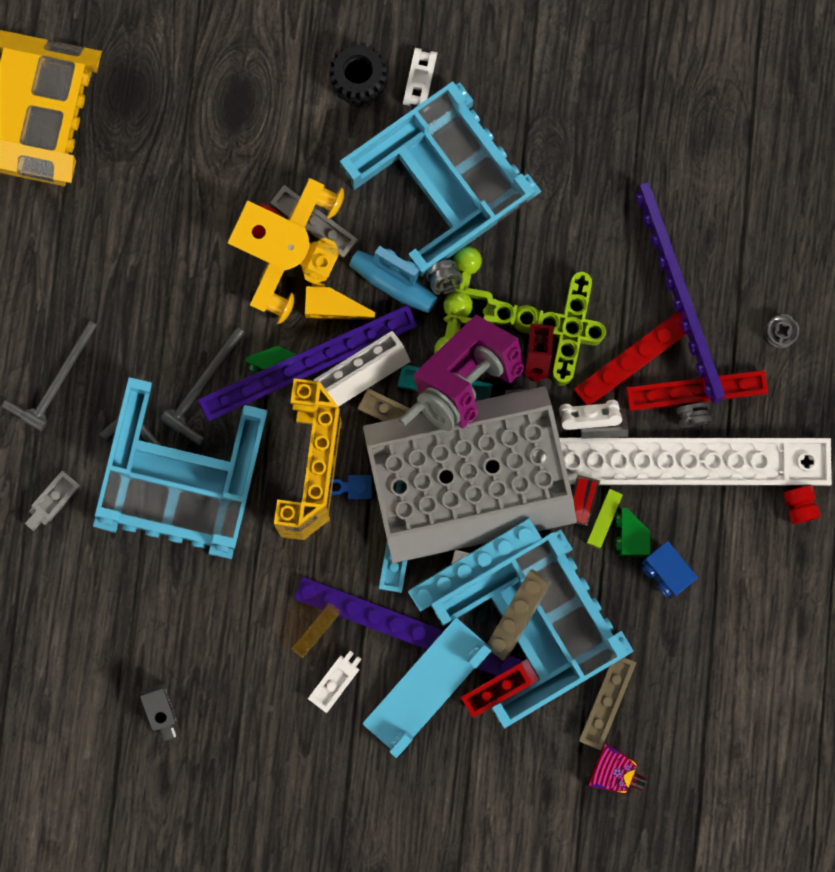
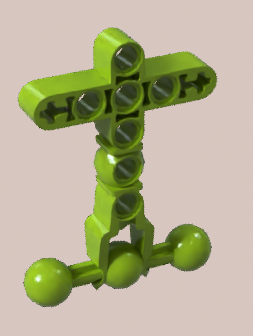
M465 246L454 254L453 261L457 265V271L460 272L463 282L460 286L457 284L455 286L456 290L449 293L444 300L443 308L447 316L443 320L447 322L445 336L441 337L434 346V354L460 330L461 325L465 326L472 319L467 316L473 309L471 298L486 302V307L483 309L485 320L500 327L510 325L509 328L514 327L523 334H529L530 324L525 325L520 320V316L523 314L530 315L533 324L543 325L545 319L553 320L555 323L553 338H558L551 377L553 382L559 386L568 384L575 372L580 343L598 345L606 335V329L602 323L585 319L592 287L590 275L585 272H578L572 277L564 314L554 312L543 313L542 310L539 312L530 305H522L520 307L514 305L512 307L506 302L493 299L492 294L488 291L469 288L471 275L476 273L482 264L480 252L476 248ZM581 279L584 286L581 293L576 294L579 286L577 282ZM573 301L579 302L582 305V310L579 312L573 311L570 303ZM499 310H507L510 317L506 320L500 319L497 315ZM566 325H576L578 332L575 334L568 333ZM589 329H597L600 332V338H591L588 333ZM564 346L571 347L573 355L570 357L564 356L561 348ZM563 363H568L565 368V373L568 375L561 379L560 374L557 372H560Z

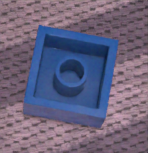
M668 541L641 562L644 565L642 568L643 572L649 579L654 578L659 584L657 589L665 598L667 596L671 599L698 579Z

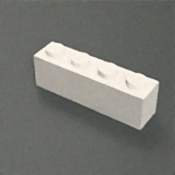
M391 331L318 376L314 381H319L335 403L340 406L411 361L403 344L394 332Z

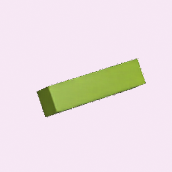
M611 489L608 490L586 544L599 550L601 549L623 494Z

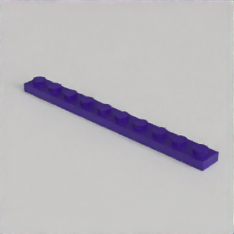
M649 182L641 184L635 194L636 202L639 207L642 206L643 221L646 228H650L652 234L650 239L653 248L658 250L659 266L661 270H665L667 276L665 279L666 286L669 291L673 292L675 298L673 299V305L676 312H680L682 331L689 337L690 342H688L691 355L696 357L697 373L704 379L705 395L708 399H711L712 404L719 403L725 397V393Z
M406 305L198 399L199 405L206 420L210 421L293 383L294 378H305L349 358L391 331L397 336L417 327V324L409 306Z
M302 577L294 597L297 601L426 650L444 631ZM490 652L476 669L498 676L523 660L509 655L508 659L503 661Z

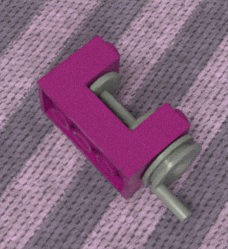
M475 315L413 374L419 392L417 403L398 422L405 427L422 411L435 426L444 431H450L456 425L464 429L479 414L475 402L476 393L471 384L486 371L492 376L511 383L525 369L518 338Z

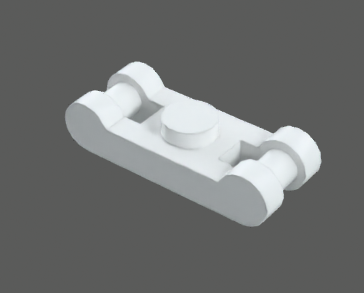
M415 48L403 105H420L428 99L438 52L431 51L428 53L423 52L420 48ZM420 60L426 61L428 65L422 66L419 65ZM413 89L421 90V96L412 95Z
M609 400L605 404L573 407L570 404H563L559 407L562 427L566 430L616 426L622 422L619 404L616 400Z

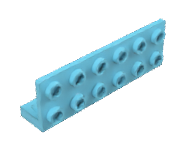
M455 618L368 716L363 725L390 748V753L397 758L474 668L476 669L487 657L492 648L458 618Z

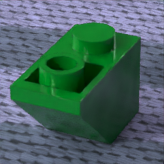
M276 346L248 356L245 363L249 366L248 370L258 373L297 354Z
M621 508L620 513H616V527H620V537H616V551H620V556L648 557L650 555V531L628 508Z

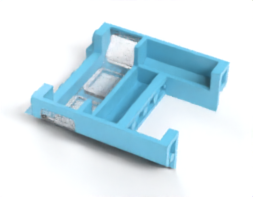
M452 81L340 160V167L343 171L346 170L344 173L349 180L351 179V186L355 190L399 159L450 227L448 231L420 251L414 249L408 254V261H411L420 269L419 275L421 277L426 274L432 265L448 259L542 192L530 175L526 174L523 176L514 164L510 165L505 159L507 154L501 146L496 147L492 140L494 138L487 128L483 129L479 124L480 118L473 109L469 110L473 107V99L460 82L455 85Z
M129 377L93 527L116 533L119 524L123 525L122 530L136 533V529L146 531L145 535L159 538V535L162 534L169 536L168 540L172 542L182 543V540L192 542L191 546L205 549V545L210 546L208 555L232 559L268 410L244 405L230 462L139 441L152 383Z
M561 529L549 534L431 604L436 616L441 620L440 624L442 627L490 599L501 617H503L530 570L534 569L552 582L517 642L539 680L491 708L492 712H495L498 721L501 722L503 729L633 652L622 631L613 636L611 631L614 628L608 618L603 619L599 612L602 610L599 602L595 597L591 599L587 592L590 589L583 577L579 579L575 572L578 569L571 557H566V554L573 549Z

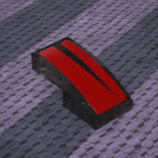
M578 474L572 493L577 524L588 526L600 480Z

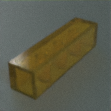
M329 602L292 647V650L301 658H304L341 611Z

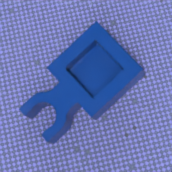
M348 475V482L333 479V484H340L341 489L337 492L332 491V496L348 493V500L372 499V475Z

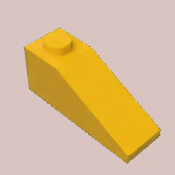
M312 283L311 287L306 286V318L375 320L374 311L330 287H325V284Z

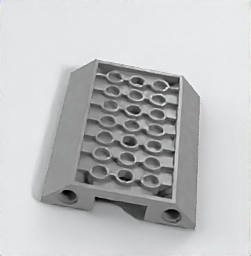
M546 386L475 401L479 414L464 429L456 425L450 431H444L435 426L423 413L414 417L405 427L398 422L400 418L363 426L392 563L488 543L529 517L538 531L577 523L571 487L553 408ZM537 450L543 451L546 455V459L542 463H536L532 459V454ZM489 461L498 462L500 466L498 472L489 473L486 470V464ZM443 471H450L453 474V480L448 484L442 483L439 479ZM397 481H403L407 485L406 491L402 494H398L393 490V485Z

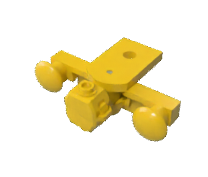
M308 178V183L300 199L296 201L288 219L248 200L227 243L268 262L259 279L260 284L249 305L263 312L267 310L278 315L276 324H281L288 318L294 305V295L292 292L287 299L274 293L284 270L294 268L300 264L305 280L314 284L326 281L339 254L336 242L324 237L309 243L305 226L315 204L328 210L326 219L336 215L344 200V190L342 187H340L336 194L324 188L323 184ZM256 225H262L266 231L264 237L260 239L252 235V229Z

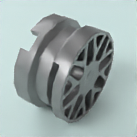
M452 260L440 261L432 265L426 272V278L431 282L432 291L438 295L440 292L447 294L456 290L455 286L457 284L460 286L463 282L460 272L457 271V265Z
M787 314L775 316L765 326V339L775 348H786L797 340L799 325L793 317Z
M696 403L677 408V413L681 417L679 421L680 427H694L711 423L712 418L708 414L710 409L709 403Z

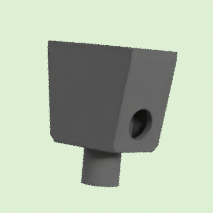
M165 682L142 690L140 698L152 730H159L163 741L176 737L173 724L176 723L177 718ZM163 712L166 717L159 718L157 713Z

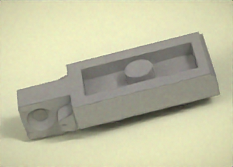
M62 470L31 505L32 508L29 512L32 516L25 525L32 531L41 523L46 525L81 486Z

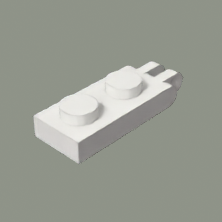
M349 651L345 658L340 656L308 698L326 713L360 670L356 666L361 661V658L357 657L353 663L349 662L354 654L352 651Z

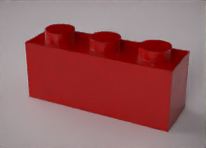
M526 659L462 696L461 699L472 718L527 688L539 679Z

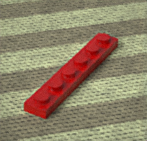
M680 312L668 318L574 388V392L584 405H593L687 335L683 333L681 328L682 318Z
M765 370L718 376L725 393L723 400L768 394ZM703 378L626 388L629 412L711 402V399H708L705 395V382Z

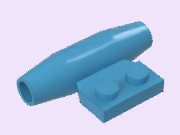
M379 246L374 256L358 250L352 257L349 266L368 283L399 302L429 313L436 303L437 296L417 280L420 269L411 261L399 258L394 251Z

